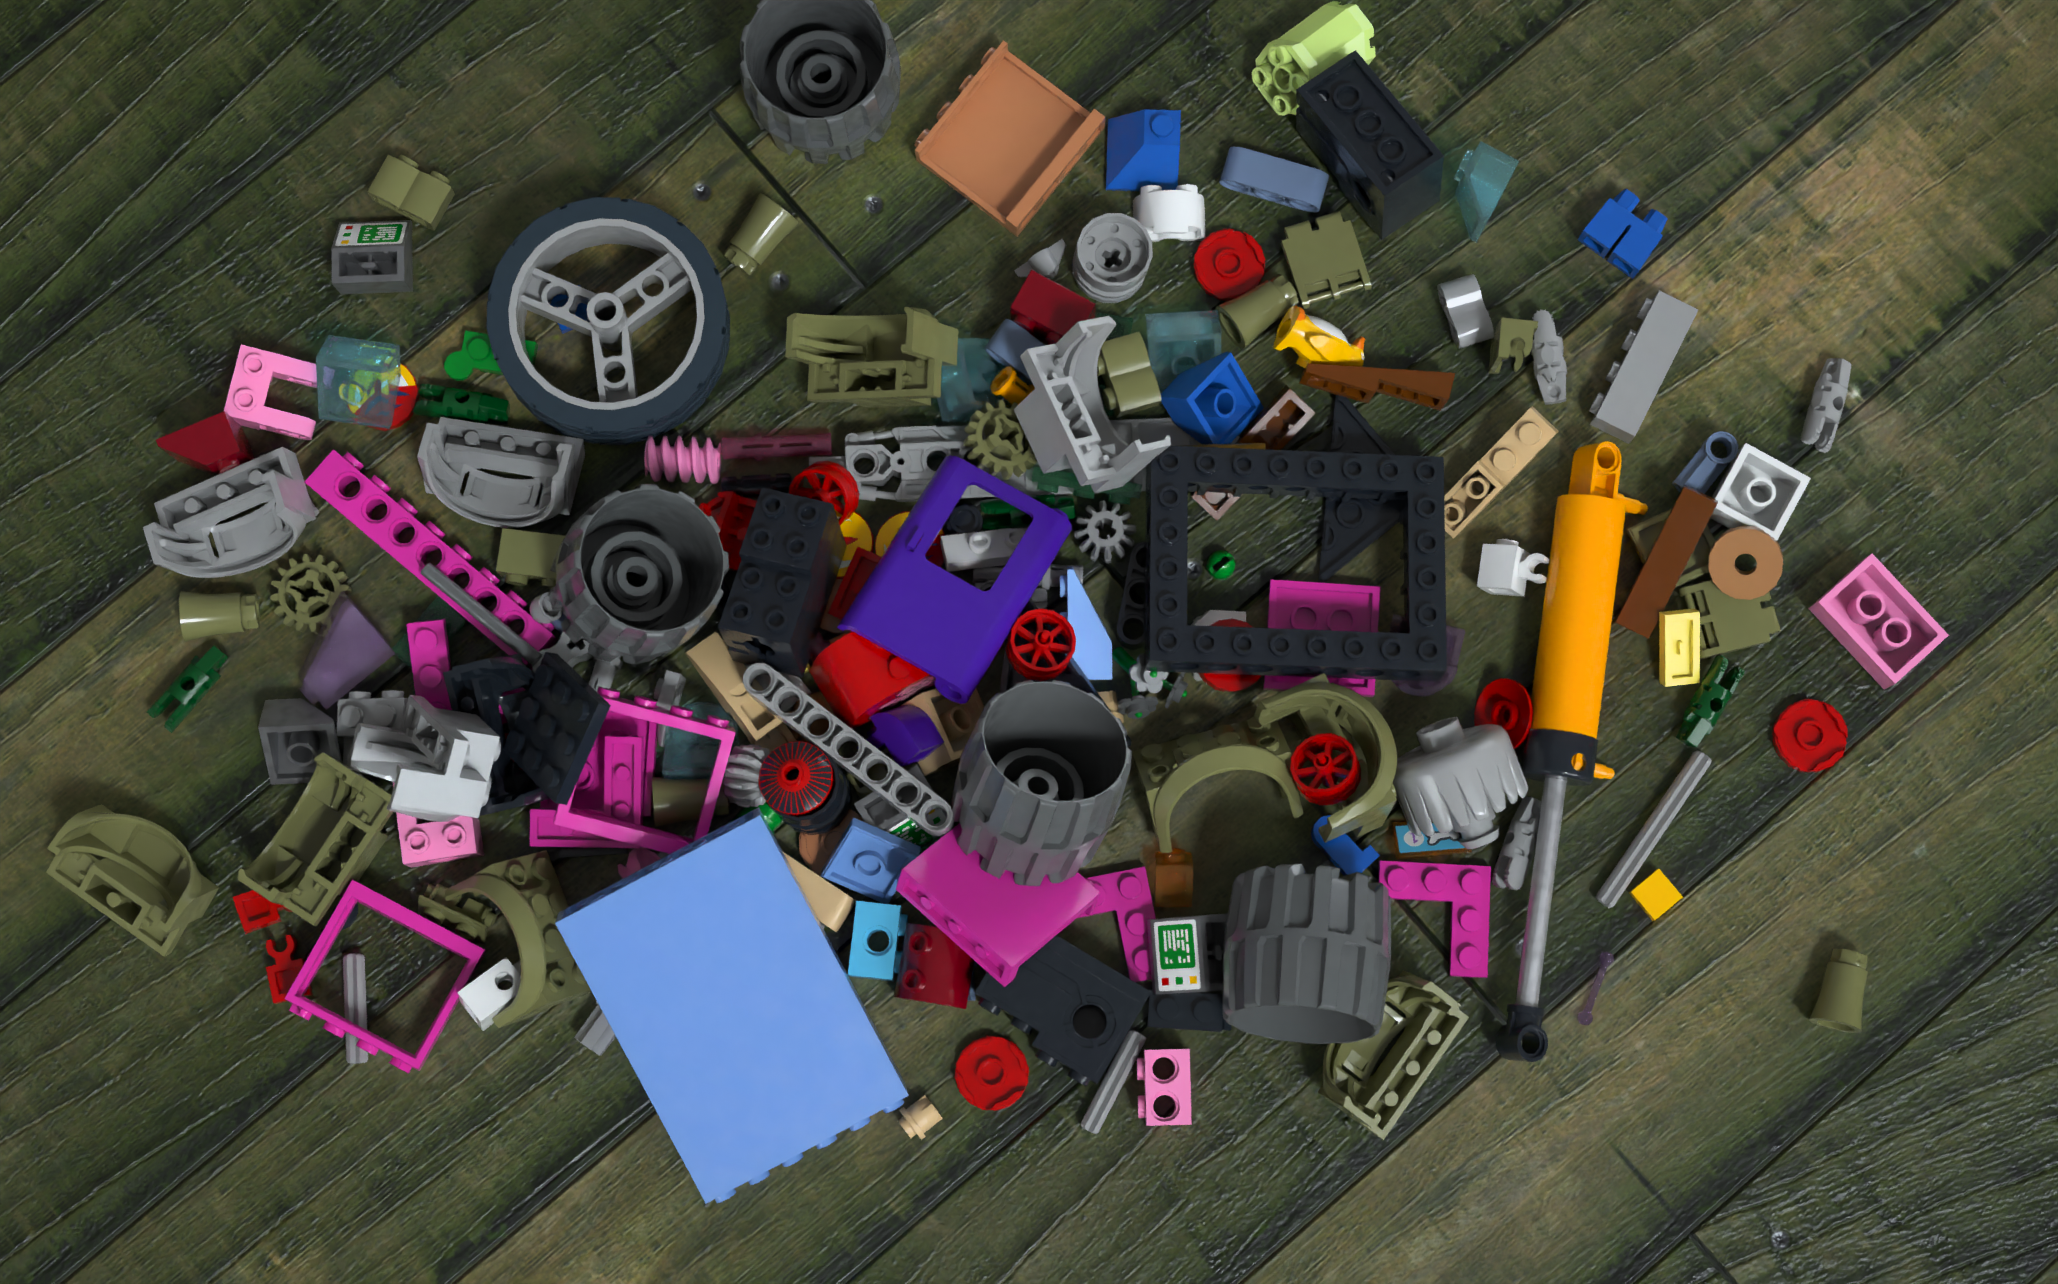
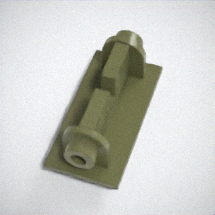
M439 883L436 886L429 884L424 896L420 895L418 897V913L439 926L443 924L455 930L457 935L468 941L477 940L485 944L487 927L491 928L497 917V914L492 913V908L468 898L461 909L457 905L462 895L446 901L445 890L448 888Z

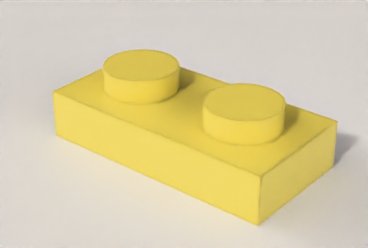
M1696 609L1659 612V683L1665 687L1700 683V612Z

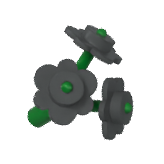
M1118 647L1112 652V659L1129 675L1132 691L1131 699L1118 701V713L1128 714V717L1132 719H1139L1155 711L1158 699L1153 696L1144 697L1140 695V692L1146 690L1150 693H1158L1163 687L1171 691L1165 704L1167 709L1173 701L1179 703L1182 697L1187 696L1186 689L1188 683L1183 681L1186 673L1181 672L1175 684L1164 680L1168 677L1169 672L1145 671L1144 653L1137 657L1136 662L1122 647Z

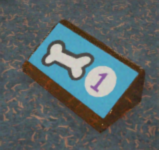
M1407 822L1392 823L1396 860L1470 854L1472 849H1466L1458 842L1462 837L1460 832H1454L1452 829L1442 834L1433 822L1434 835L1426 836L1421 831V837L1416 836L1409 830Z

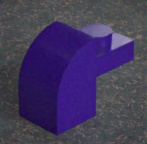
M902 705L870 717L875 727L867 732L868 738L866 740L880 751L887 747L895 763L901 767L924 760L944 743L931 718L916 706Z

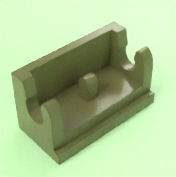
M1501 317L1494 330V337L1491 339L1488 373L1499 374L1502 359H1508L1509 356L1514 357L1515 360L1513 365L1514 372L1521 368L1523 357H1527L1532 350L1533 335L1538 328V321Z

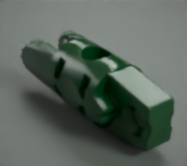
M420 384L419 395L422 398L433 401H417L413 410L414 414L483 424H507L510 414L508 400L496 398L484 392Z
M1054 493L1028 495L1050 508H1057L1063 511L1069 519L1075 518L1072 495L1054 496ZM1000 498L987 499L980 502V508L984 514L1010 513L985 518L982 525L983 531L1028 528L1032 522L1030 515Z
M212 646L202 658L196 655L146 713L156 718L164 712L175 698L179 700L181 704L169 716L164 725L172 733L220 679L221 675L218 671L228 660V656L216 646ZM195 682L194 688L187 691V686Z
M1721 654L1715 657L1683 714L1682 719L1684 721L1676 738L1687 746L1698 747L1704 736L1710 734L1745 674L1743 669L1734 666V668L1728 671L1721 684L1718 685L1729 663L1728 659Z

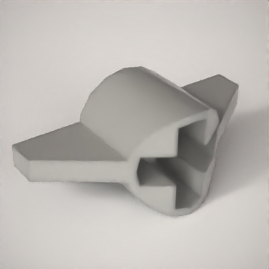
M1061 239L1049 248L1037 252L1028 262L1014 270L1018 277L1027 278L1030 271L1033 270L1048 279L1054 278L1058 273L1059 264L1067 246L1066 243Z

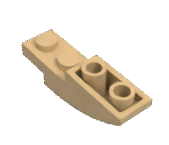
M1533 406L1444 496L1445 531L1453 539L1559 432Z
M717 632L712 633L685 652L726 713L730 712L751 744L768 748L771 753L774 749L785 743L797 741L783 721L749 695L743 684V675L747 667L743 663L732 660L728 651L729 646L725 644V641ZM754 678L752 688L757 691L764 690Z

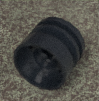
M824 751L823 753L829 759L833 770L832 788L825 801L813 811L802 815H787L771 807L785 824L799 833L807 835L827 833L840 825L850 809L852 802L851 784L832 757ZM790 770L787 774V779L795 780L799 775V770Z

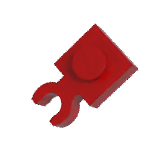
M254 890L232 897L245 934L281 922L278 911L286 910L292 912L283 905L269 901Z
M286 935L287 948L282 952L277 950L275 940L270 939L266 941V950L271 957L275 958L276 965L266 967L274 1004L287 1002L284 998L305 963L303 958L294 960L293 955L297 950V940L293 935ZM311 984L304 997L313 995Z

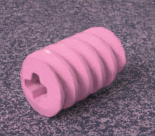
M650 435L647 438L645 447V476L647 477L650 471L652 480L658 482L664 472L667 481L673 482L679 472L681 481L687 483L693 473L696 482L703 483L708 473L710 482L717 484L721 472V443H719L718 448H714L711 438L707 437L702 448L699 447L696 437H692L689 446L685 447L682 437L678 436L674 446H670L667 436H663L660 445L656 446L653 436Z

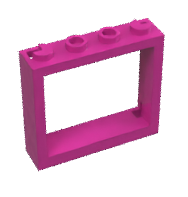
M598 686L596 692L611 705L609 711L720 740L694 837L692 839L571 808L575 788L567 805H557L554 824L668 854L707 835L736 733L734 727L728 726L729 720L721 719L714 715H708L707 720L693 717V710L672 705L670 710L656 707L657 701L653 699L635 696L634 701L620 698V691Z
M352 880L284 999L292 1004L289 1011L308 1021L312 1015L325 1021L323 1029L340 1038H343L345 1032L358 1038L356 1046L376 1056L378 1050L392 1056L389 1064L406 1073H409L411 1068L420 1071L459 1002L457 992L469 984L486 952L485 949ZM357 902L467 960L415 1055L304 997Z

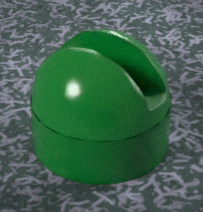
M1225 550L1214 551L1206 562V570L1210 577L1215 580L1228 579L1234 573L1236 566L1232 554ZM1224 557H1227L1230 561L1216 572L1213 566Z

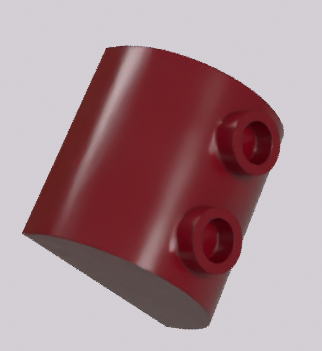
M907 923L894 998L966 1009L974 960L938 927Z

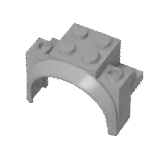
M1110 316L1079 321L1057 343L1027 349L1020 358L1035 389L1013 409L1043 474L1072 468L1080 486L1090 484L1094 493L1123 487L1155 457L1171 446L1169 435L1160 441L1142 445L1140 440H1136L1128 445L1117 434L1107 417L1098 387L1097 365L1101 347L1116 326L1115 321Z
M409 695L400 730L362 723L357 724L348 758V766L350 769L395 783L390 803L387 805V810L437 822H448L460 816L479 818L481 807L486 805L491 788L490 772L493 761H496L500 755V736L476 714L434 708L424 697Z

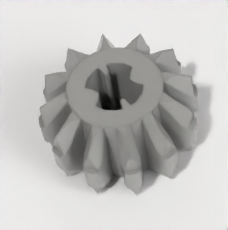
M1104 500L1100 501V512L1098 513L1092 506L1088 505L1085 511L1090 519L1078 516L1076 520L1079 526L1085 528L1074 532L1075 539H1086L1080 544L1079 550L1086 552L1093 548L1090 556L1092 561H1096L1101 552L1104 553L1105 563H1111L1112 551L1115 552L1117 557L1122 559L1125 557V551L1121 545L1132 548L1134 545V540L1126 535L1136 533V526L1126 524L1132 517L1129 511L1118 516L1120 510L1119 503H1115L1111 511H1106V502ZM1105 524L1112 527L1111 533L1114 535L1112 538L1107 535L1106 540L1099 537V530L1097 529L1099 526L1103 529Z
M741 744L733 748L728 758L725 778L723 780L725 785L724 794L725 797H728L730 803L748 808L750 806L758 807L759 805H764L766 800L760 790L759 774L763 762L770 754L768 748H762L760 745Z

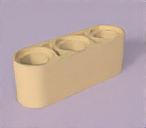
M784 853L818 920L837 933L855 906L856 900Z

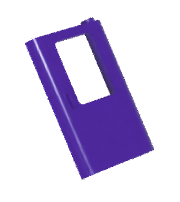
M952 455L946 456L837 628L842 631L851 630L936 678L935 687L944 697L955 703L965 704L970 699L1016 620L1071 532L1072 525L1069 522V518L1063 511L1044 505L964 459ZM970 485H976L1027 513L1032 518V522L988 591H982L931 563L925 557L928 549Z

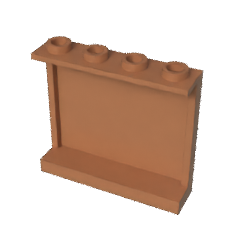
M1003 40L997 49L991 47L981 60V69L975 76L970 74L965 78L958 90L960 95L953 103L948 101L944 104L937 114L936 119H938V122L931 130L925 129L915 141L914 146L916 147L915 156L917 162L1018 237L1105 128V116L1096 109H1093L1090 113L1008 51V43Z

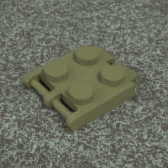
M1340 211L1315 218L1317 228L1315 231H1312L1309 220L1284 227L1286 239L1281 241V247L1303 310L1310 308L1311 303L1332 297L1333 300H1337L1344 293L1361 288L1364 291L1372 289L1351 220L1343 222ZM1329 289V291L1319 293L1320 291Z
M1712 580L1678 589L1680 597H1685L1688 609H1697L1700 612V660L1768 643L1771 641L1770 634L1781 631L1774 606L1761 608L1760 603L1771 600L1770 592L1751 600L1735 599L1723 593ZM1692 594L1694 595V598H1695V605H1694V601H1693V598H1692ZM1701 626H1703V629H1704L1705 640H1704V636H1703V633H1702Z

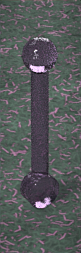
M1605 951L1600 955L1601 965L1585 1009L1579 1012L1577 1016L1578 1022L1582 1025H1589L1593 1021L1591 1011L1606 970L1614 962V956L1611 952Z

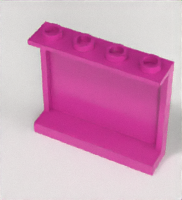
M959 823L902 868L896 890L1003 987H1006L1015 979L1020 965L1083 912L1088 916L1091 915L1101 892L1095 888L1089 879L1083 877L1078 872L1074 877L1060 883H1051L1048 876L1045 875L1040 886L1015 884L1014 872L1007 870L998 879L980 868L983 860L981 854L974 850L966 856L957 843V838L962 833Z

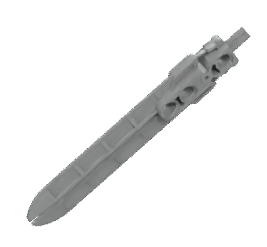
M1171 418L1109 420L1117 434L1128 445L1136 440H1140L1142 445L1160 441L1167 435L1170 436L1171 445H1202L1175 425ZM966 426L896 427L892 430L873 433L872 430L849 433L845 437V456L809 457V466L815 462L827 460L840 464L851 473L857 482L860 500L875 501L876 498L896 500L897 502H913L919 499L936 472L927 466L928 458L933 455H940L944 458L952 455L964 459L973 449L963 445V441L969 436L964 431ZM982 430V439L985 440L986 436ZM1237 436L1231 444H1235L1240 437ZM894 437L900 447V451L892 454L882 444H875V440ZM1022 440V442H1021V445L1023 446V448H1024V446H1025V445H1024V440ZM860 458H868L872 460L875 467L868 474H860L854 469V464ZM1038 462L1030 470L1026 469V472L1019 478L1014 473L1008 480H1003L1001 472L994 476L1026 495L1094 493L1090 484L1080 486L1072 468L1043 474ZM985 466L982 470L989 473V468ZM1146 466L1123 487L1098 493L1146 491ZM815 473L818 479L825 478L826 476ZM892 476L901 478V483L896 493L877 491V487H874L884 486ZM970 485L961 498L996 496L976 485Z

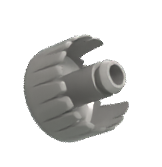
M1458 717L1443 719L1418 730L1416 735L1420 746L1408 751L1397 759L1396 773L1393 780L1397 799L1409 830L1419 837L1422 836L1421 831L1426 836H1433V822L1442 834L1452 829L1454 832H1460L1462 837L1458 842L1466 849L1478 848L1496 840L1499 836V825H1493L1492 820L1496 817L1495 812H1501L1506 808L1505 793L1509 802L1514 804L1517 802L1518 794L1521 798H1524L1528 791L1526 779L1506 730L1495 724L1462 729Z

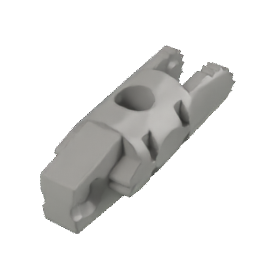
M1540 309L1532 317L1533 321H1538V328L1534 333L1531 350L1534 359L1535 379H1537L1544 404H1556L1566 401L1567 366L1563 357L1562 337L1556 336L1552 314L1546 311V309Z
M1842 358L1826 360L1820 377L1815 384L1800 440L1809 445L1814 443L1816 450L1823 453L1831 449L1848 393L1852 364Z
M1524 797L1509 826L1494 869L1492 882L1495 887L1503 889L1506 887L1516 891L1522 887L1535 855L1542 801L1532 797Z

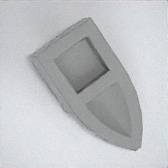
M666 670L664 679L659 678L655 687L654 699L658 700L656 706L666 710H670L672 705L679 706L686 678L679 673ZM657 723V738L659 746L663 747L672 727Z

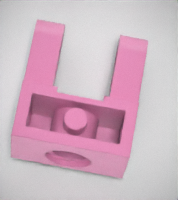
M241 344L224 411L241 426L257 430L263 429L303 440H312L316 421L304 416L266 407L267 392L273 377L310 387L325 388L329 369L314 363Z
M396 812L402 862L404 865L412 868L484 856L480 821L478 818L460 816L448 822L422 823L420 818Z

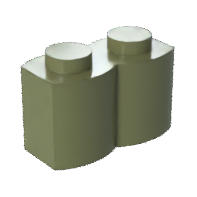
M388 155L367 191L370 198L380 205L435 231L455 195L452 187L449 186L450 180L435 171H431L430 174L419 171L417 169L419 165L404 155H399L398 159Z
M1140 332L1105 341L1099 353L1097 376L1102 375L1106 388L1102 390L1106 408L1108 410L1113 409L1117 418L1157 406L1162 400Z

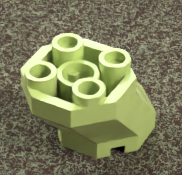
M1332 1L1323 5L1280 38L1269 42L1256 58V68L1252 70V81L1278 115H1296V109L1299 107L1296 103V89L1356 50L1368 65L1376 57L1375 47L1370 48L1369 40L1374 37V28L1356 4L1339 5L1341 2Z

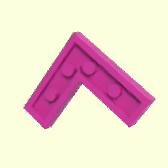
M445 618L407 623L415 695L424 697L434 708L452 710L443 672L452 670ZM518 688L503 692L502 696L525 691V689ZM499 704V712L502 724L507 723V720Z
M605 736L604 810H579L643 826L644 736ZM530 809V846L642 848L641 846L555 825L554 816L556 809Z
M1379 861L1378 883H1382L1388 889V895L1391 899L1451 902L1449 976L1488 978L1491 866Z
M1140 867L1087 878L1101 892L1093 913L1089 916L1116 911L1130 980L1135 983L1151 980L1147 920L1156 919L1146 868ZM1083 912L1077 918L1087 917L1088 915Z

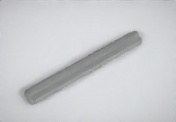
M1698 750L1692 753L1596 894V899L1601 904L1612 908L1617 903L1710 766L1712 760L1706 754Z

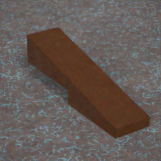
M1308 363L1301 374L1299 384L1367 404L1374 394L1378 392L1441 411L1449 400L1455 373Z
M1285 385L1235 444L1265 443L1266 450H1281L1316 412L1292 389ZM1192 492L1190 495L1217 521L1239 499V497H1233V493L1205 492L1204 495H1197V492Z
M1684 485L1653 543L1643 567L1622 604L1615 623L1649 639L1659 620V612H1663L1718 504V500Z

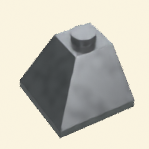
M302 698L265 700L258 729L271 785L309 783L316 769L314 759L323 752L342 762L335 724L331 717Z

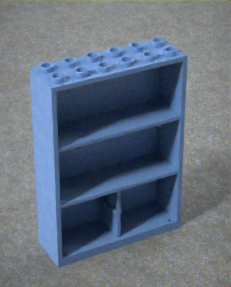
M759 807L558 913L555 924L705 1203L714 1199L716 1203L729 1199L736 1193V1187L746 1182H749L750 1185L759 1183L770 1175L768 1170L781 1163L784 1167H788L804 1157L802 1152L815 1145L817 1149L830 1145L837 1140L836 1134L847 1128H850L851 1131L862 1128L871 1121V1115L881 1110L884 1113L894 1111L904 1104L903 1098L909 1096L901 1074Z

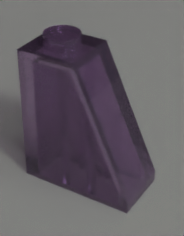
M344 591L338 595L299 672L300 679L304 684L299 688L313 705L319 701L326 710L395 654L391 644Z

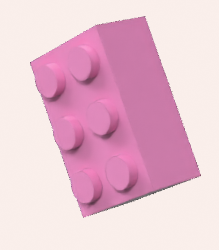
M1873 554L1860 561L1808 608L1884 690L1896 684L1949 636Z

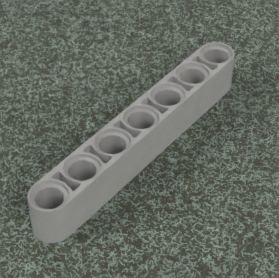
M755 663L746 669L743 675V684L755 701L812 745H815L831 756L838 765L928 834L938 837L945 835L953 828V812L951 806L944 799L765 663ZM765 674L770 676L771 683L768 688L762 691L752 688V682L758 675ZM788 697L800 699V706L793 713L781 711V704ZM817 719H825L829 722L828 731L820 736L811 734V724ZM853 741L859 745L858 752L854 757L843 758L839 755V749L843 743ZM884 764L888 767V773L883 780L873 781L868 777V771L873 765ZM906 786H912L918 791L916 799L909 804L901 803L897 799L899 790ZM933 809H942L947 813V819L941 826H931L927 823V816Z

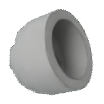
M550 592L537 596L531 602L530 615L538 623H551L562 615V609L552 610L549 598Z

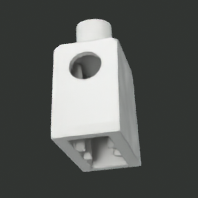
M507 957L502 959L457 992L460 1003L482 1031L494 1023L493 1017L509 1007L514 1001L520 985V960L512 965ZM504 980H508L513 984L508 990H501L497 987Z

